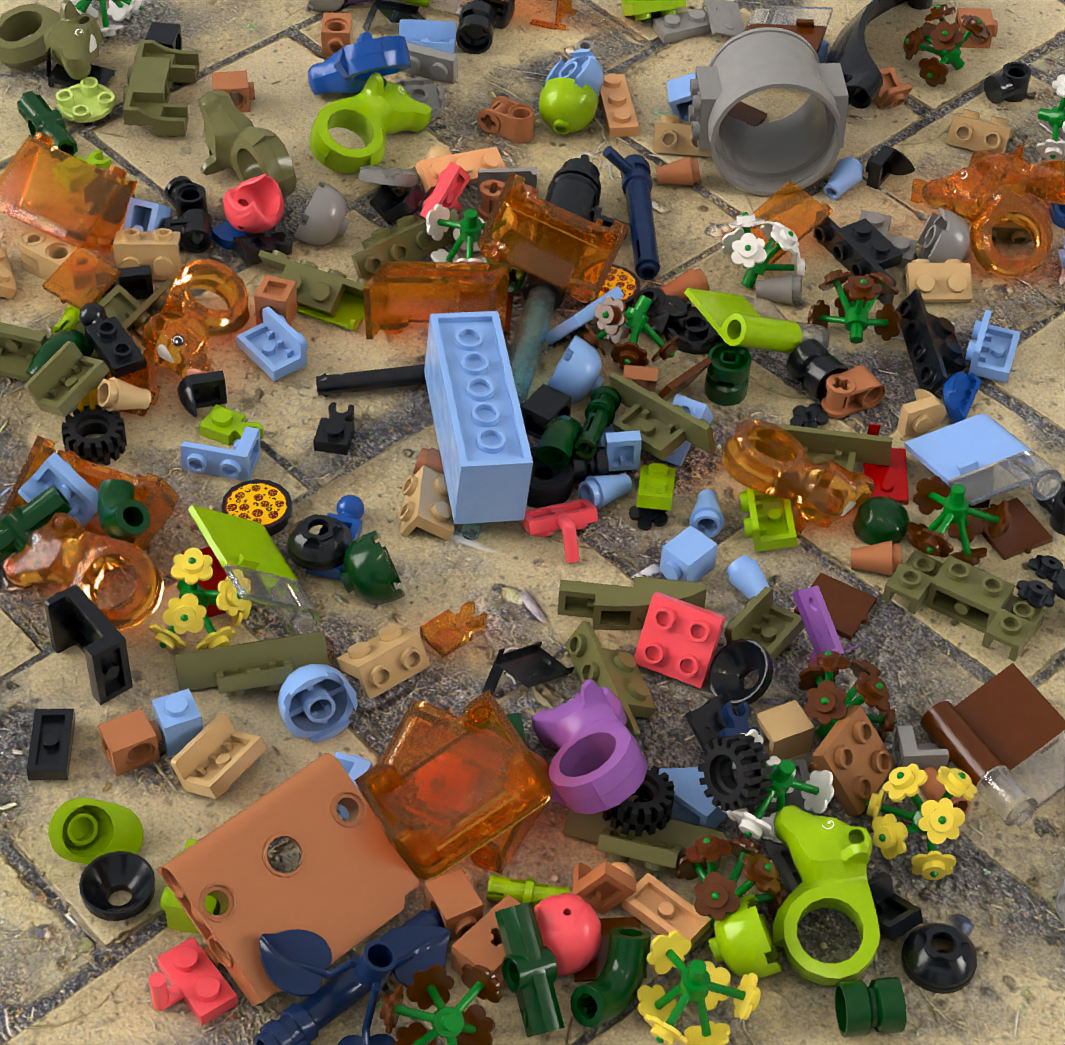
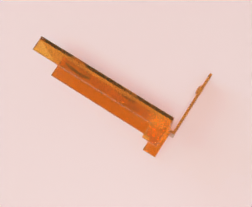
M557 0L555 24L532 19L530 24L566 31V25H562L561 20L566 13L576 15L577 10L571 9L572 0Z

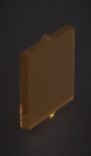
M77 247L43 283L42 287L44 290L60 298L62 304L68 303L80 310L87 303H95L116 281L121 272L104 262L101 256L95 257Z

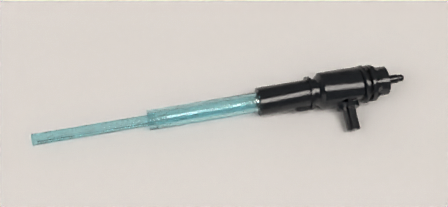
M586 154L581 155L580 158H573L564 162L561 169L554 174L548 186L546 198L536 226L534 245L539 249L538 255L530 267L523 289V298L526 303L509 354L520 408L527 401L553 311L558 309L563 302L571 272L576 271L581 252L586 246L588 238L594 237L595 231L625 240L630 227L629 223L601 215L602 207H598L602 189L599 181L600 173L598 168L590 162V157ZM482 523L464 524L461 535L465 539L476 540L479 537Z

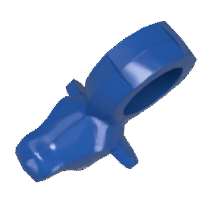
M368 31L360 34L357 43L342 47L326 61L314 64L309 68L308 83L314 95L360 93L371 74L378 72L384 77L411 68L405 37L386 36L373 39Z

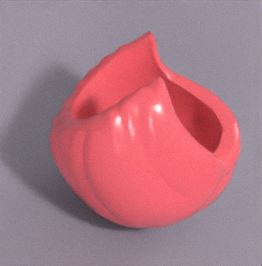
M266 173L241 182L236 188L229 189L224 195L223 207L229 223L240 232L249 234L264 233L273 229L284 215L285 208L281 189L278 183L275 182V179Z
M573 893L552 895L541 900L534 907L543 946H547L555 957L557 976L572 975L583 970L595 960L602 942L601 923L593 907L586 903L582 897Z

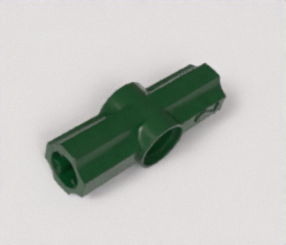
M33 91L23 93L21 99L17 101V108L28 123V128L36 144L42 143L51 156L62 163L71 159L78 152L77 143L66 130V125L58 109L51 110L41 95H37Z
M55 485L50 486L23 507H17L0 520V563L14 552L17 554L29 546L33 534H39L72 510L68 500Z
M532 902L496 911L495 916L506 954L502 961V974L508 989L512 993H516L527 1038L564 1028L553 984L557 978L556 960L551 950L547 946H543Z

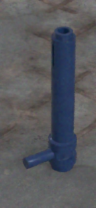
M608 146L604 149L603 156L620 170L622 190L627 199L635 272L642 279L651 280L660 271L650 194L652 190L650 165L641 155L632 154L623 158L614 148Z
M432 908L428 911H420L402 925H428L444 928L442 916ZM350 968L321 986L315 995L307 997L299 1004L293 1002L280 1012L278 1020L271 1019L260 1028V1034L254 1037L255 1045H312L311 1042L318 1037L319 1030L369 993L371 988L361 985L356 978L355 968Z

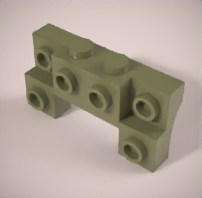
M139 39L133 68H129L127 73L128 86H124L123 89L124 125L154 126L155 135L186 136L189 121L188 104L169 103L173 82L181 84L197 82L200 68L199 51L177 50L163 46L155 40Z
M914 550L905 564L900 563L885 584L882 600L889 603L894 594L910 600L908 612L916 614L927 598L926 607L985 633L981 646L989 648L993 640H996L1011 647L1008 659L1014 662L1028 641L1039 630L1046 612L1045 609L1034 608L1027 601L1014 596L1015 585L1002 578L996 577L950 555L942 563Z

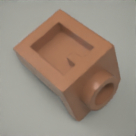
M624 365V378H630L649 392H655L658 368Z
M604 861L595 869H591L583 863H579L573 868V894L582 897L586 903L590 904L594 910L601 914H605L636 892V879L607 861Z

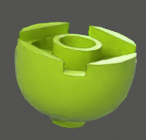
M558 77L549 79L545 83V87H542L538 109L542 120L559 134H571L585 129L592 122L599 102L597 93L590 86L584 84V87L581 88L574 85L575 80L571 78Z
M754 892L739 897V909L734 913H726L723 920H715L714 922L715 937L709 939V945L717 963L725 961L730 971L740 978L744 974L755 973L759 979L782 972L781 965L777 961L773 963L771 961V958L776 959L779 956L776 946L773 945V938L763 913L759 914L755 904L759 902Z

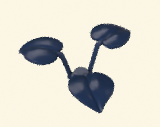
M410 925L391 929L380 940L369 942L360 957L351 955L348 961L331 970H327L332 962L330 947L320 935L307 930L296 929L275 934H262L259 939V953L264 970L270 980L280 990L298 997L315 995L321 987L322 978L332 979L350 968H355V975L359 983L367 988H371L362 1026V1036L348 1035L338 1045H394L395 1039L388 1034L370 1036L372 1019L382 985L387 981L391 972L394 973L398 983H403L404 987H408L414 982L413 974L416 971H426L434 964H440L445 968L450 930L428 925Z

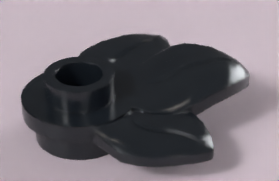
M657 288L644 289L634 299V307L641 295L652 300L645 315L649 317L647 324L659 337H662L670 318H684L688 316V309L681 298L664 295Z

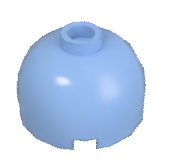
M582 48L571 52L570 55L573 58L566 63L561 59L549 72L545 81L546 83L549 79L558 77L571 78L575 80L574 85L583 88L584 84H586L599 96L604 73L603 68L589 49Z
M575 335L556 366L552 378L549 379L546 385L571 396V404L582 401L588 393L592 394L597 387H600L604 380L603 377L599 376L602 367L600 354L590 343Z
M308 664L297 668L283 682L278 697L280 715L287 729L294 737L298 739L300 737L310 738L311 742H322L334 738L344 731L350 724L348 718L352 714L353 708L356 711L358 705L356 692L345 676L339 670L325 664Z

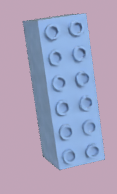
M498 311L430 314L424 374L454 524L524 520L533 460Z

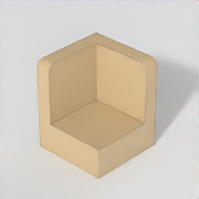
M796 700L757 714L756 721L770 741L768 748L769 757L777 756L782 761L810 751L815 727Z

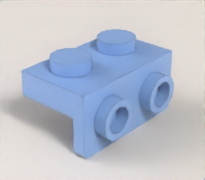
M401 19L399 22V36H404L408 43L454 54L456 51L457 23L455 21Z
M268 306L262 309L263 323L236 335V343L253 362L273 381H276L307 365L306 350L308 349V344L302 333L296 332L282 315H278Z
M985 310L983 320L975 321L971 339L976 341L970 340L965 357L966 360L971 361L968 374L974 373L976 376L1007 383L1021 332L990 325L989 321L992 311Z
M54 452L18 490V494L29 503L50 486L55 485L68 500L72 510L52 526L67 540H72L98 513V491L73 470L69 463Z

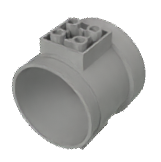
M761 27L744 31L724 43L711 59L709 66L696 67L695 79H690V97H693L692 105H689L688 117L689 123H691L692 140H697L699 152L711 151L714 164L720 174L733 186L756 195L777 196L804 189L819 180L832 167L839 155L840 149L844 147L849 94L841 64L820 63L819 57L812 45L802 36L790 30L777 27ZM793 88L811 94L808 100L793 114L774 122L760 123L759 126L755 127L727 114L741 100L767 89Z

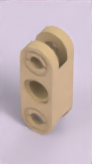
M39 228L25 230L18 236V246L22 252L21 263L23 269L78 297L82 295L87 287L93 288L92 292L88 295L89 297L95 289L102 288L96 285L95 276L100 265L98 258L94 254ZM83 283H91L89 286H81Z

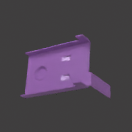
M818 585L792 593L815 651L809 655L810 659L817 658V653L822 651H836L842 654L860 646V644L843 649Z

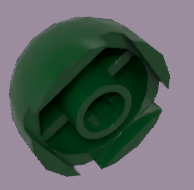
M377 530L362 535L351 543L346 549L343 558L345 571L339 574L348 593L355 591L362 601L369 604L382 605L404 597L405 592L401 588L395 589L394 583H401L386 546L382 547L380 542H375V540L381 538Z

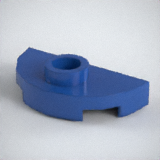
M961 371L950 375L949 379L945 382L943 388L944 404L953 424L966 419L982 382L974 373L966 374Z

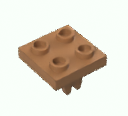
M849 705L846 716L835 723L811 757L814 762L808 766V772L812 773L814 770L820 772L828 770L832 772V786L835 796L848 816H855L862 813L872 793L877 792L896 763L862 706Z

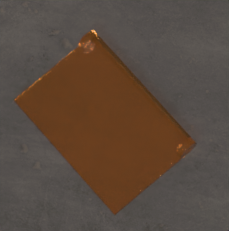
M789 181L753 213L755 218L764 219L765 222H778L791 229L796 234L799 242L833 211L828 204L824 203L822 205L792 181ZM764 224L751 226L750 229L756 239H763L766 246L768 240L765 237V233L760 230V227ZM781 248L769 260L768 264H774L788 251Z

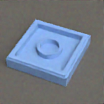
M619 286L614 287L543 334L542 337L548 345H552L596 317L595 307L599 303H603L605 297L611 296L614 300L622 299L623 292Z

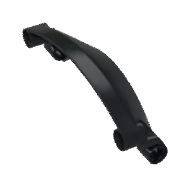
M872 0L845 25L833 43L825 63L841 64L849 94L848 105L851 104L858 109L867 108L883 86L882 74L872 60L865 44L864 32L868 23L882 13L906 1L914 9L926 10L931 7L933 0Z

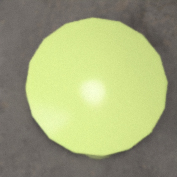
M86 77L79 84L59 90L56 93L57 109L62 117L73 122L87 123L100 120L111 113L115 107V95L111 89L98 84V80L94 77Z

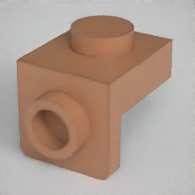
M893 66L881 69L883 86L874 98V101L878 108L888 105L891 108L897 107L906 101V96L913 88L910 83L901 84Z

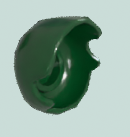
M877 496L869 498L859 507L852 526L855 534L866 544L873 545L891 540H896L897 543H900L907 532L906 526L910 519L907 510L899 501L891 497Z

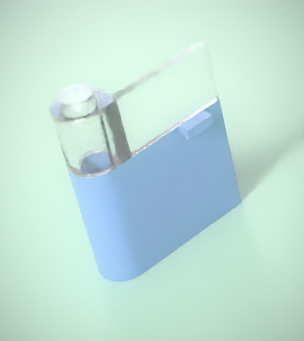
M986 414L975 415L904 442L905 449L936 476H939L950 488L956 484L964 486L965 498L971 506L1019 487H1023L1037 500L1044 501L1055 496L1062 485V475L1058 470Z

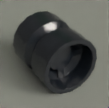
M471 1L465 4L460 11L456 42L467 53L481 54L486 52L492 45L496 13L488 3Z
M808 339L799 344L790 354L786 365L787 371L796 380L804 384L805 388L819 400L826 397V380L828 377L848 371V368L838 358L830 355L828 349L816 339Z

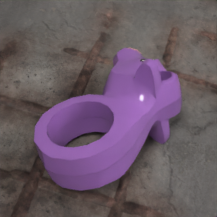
M593 679L586 680L582 684L580 693H575L558 707L535 713L531 723L535 734L544 747L559 749L553 757L548 770L550 798L579 814H594L620 805L636 792L644 781L648 769V763L642 754L637 740L625 727L627 716L621 701L609 688L605 686L600 688Z

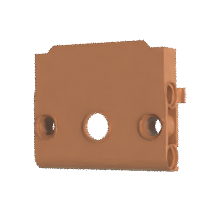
M324 753L157 869L208 944L203 948L204 952L215 966L222 963L252 1006L264 1002L280 990L270 980L261 962L259 939L262 934H275L296 929L314 932L320 935L330 947L332 964L403 911L405 895L421 884L340 762L330 753ZM337 804L343 805L348 810V822L338 816L336 812ZM286 837L298 845L301 852V861L293 872L281 873L270 866L267 859V849L274 839ZM206 896H213L219 901V915H213L207 911L205 907Z

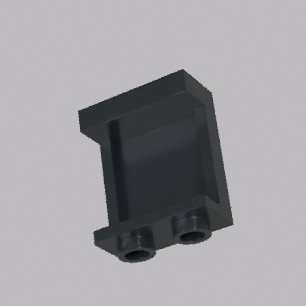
M77 584L54 594L44 601L52 648L56 653H60L74 645H77L86 656L92 696L100 705L133 687L125 637Z

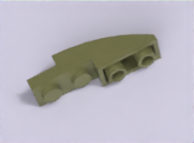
M634 576L633 587L560 580L558 615L593 618V629L639 630L643 629L649 605L655 592H660L704 608L707 584Z

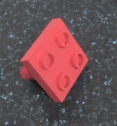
M655 592L652 596L634 655L636 665L698 688L704 687L726 616L666 594Z

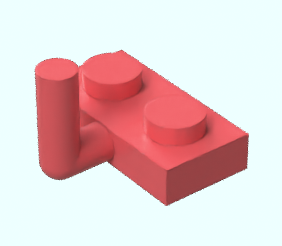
M450 161L447 168L440 173L437 181L438 184L433 192H429L428 197L423 203L420 213L423 219H426L427 213L430 210H434L436 204H441L448 209L455 207L457 212L462 209V204L458 198L471 177L461 166Z
M585 498L526 510L524 520L520 521L522 527L530 535L536 537L550 536L554 533V530L561 529L565 560L568 563H574L580 560L576 530L586 528L588 523L598 522L597 508Z
M194 937L157 957L158 967L163 973L155 972L150 975L148 980L152 1004L156 1010L163 1011L183 999L201 1026L238 1005L237 994ZM166 978H167V979L169 980V982L172 984V986L169 987L168 989H167Z

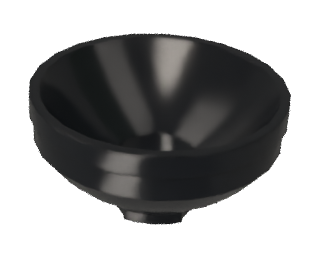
M314 514L297 522L291 528L287 539V550L290 559L299 567L310 571H327L337 568L344 563L343 558L346 549L353 541L348 526L342 521L328 515ZM322 525L329 529L323 535H314L309 532L313 526Z
M738 639L726 644L716 654L710 666L709 685L711 691L715 696L720 694L724 696L729 692L732 697L730 700L732 706H738L743 702H747L748 705L754 703L763 696L772 681V658L763 646L751 639ZM753 670H757L759 674L757 683L753 687L745 689L744 679L746 675Z
M124 851L110 852L99 856L84 869L79 882L80 896L85 907L96 917L107 921L127 920L143 912L152 901L156 885L155 875L151 865L141 856ZM117 891H127L132 895L130 901L121 906H115L108 902L110 895Z
M926 923L916 927L906 938L901 951V963L909 979L924 990L941 994L954 993L967 986L974 977L977 966V952L970 938L956 927L945 923ZM936 938L947 939L953 944L955 950L949 954L939 953L933 949L931 941Z

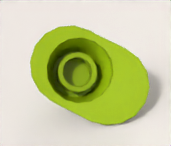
M73 798L64 802L54 812L49 823L48 837L52 848L60 857L72 862L89 865L99 856L110 852L124 851L138 855L143 844L144 829L138 816L129 808L92 798Z

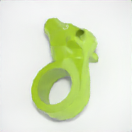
M376 72L371 74L359 94L334 101L322 107L314 120L309 135V148L316 160L325 167L337 173L356 174L360 172V167L376 166L380 163L385 155L387 135L405 130L412 132L424 131L431 121L432 108L428 104L414 100L402 85L388 82L380 73ZM340 127L355 132L362 139L365 148L350 149L338 144L331 137L328 129Z
M796 805L783 807L775 815L774 832L777 839L788 848L802 883L789 894L776 913L773 923V945L783 948L789 965L805 980L827 987H835L838 981L857 980L872 964L877 954L880 940L878 918L867 880V865L872 852V839L864 827L850 826L837 818L812 815ZM817 909H836L845 913L855 923L860 934V948L850 959L840 963L820 962L811 958L802 948L797 937L799 922L809 912Z

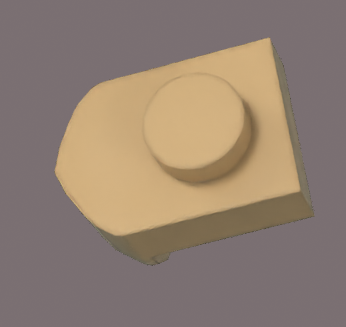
M916 389L915 396L917 401L902 405L897 430L903 438L934 429L945 418L947 414L945 407L931 392L924 389Z

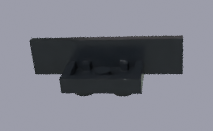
M823 211L817 212L813 237L849 272H853L854 276H865V274L870 275V273L881 272L891 277L885 270L901 264L903 253L866 218L840 228ZM893 279V286L896 287L897 282ZM881 292L877 299L883 305L886 303L893 304L894 295H886Z
M914 289L906 299L901 301L895 311L901 314L900 327L919 388L934 394L949 379L947 371L955 374L963 371L966 365L953 324L944 317L939 318L928 313L921 292Z

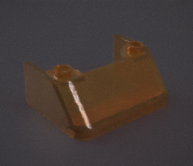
M403 261L389 262L381 265L363 288L366 339H373L379 330H383L386 334H398L403 332V328L409 326L411 322L429 323L430 314L498 311L503 331L506 322L509 266L503 263Z

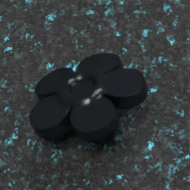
M812 403L808 407L798 405L793 409L794 417L790 419V425L818 428V426L828 423L829 416L827 413L822 412V405L818 403Z
M632 506L629 509V517L634 521H638L637 526L641 530H650L653 526L652 522L657 527H662L668 522V516L665 513L667 510Z

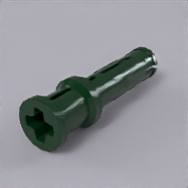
M603 385L593 391L591 402L585 409L586 421L574 445V448H577L575 453L579 457L584 459L592 458L597 451V446L604 429L613 423L615 412L621 404L620 394L615 388Z

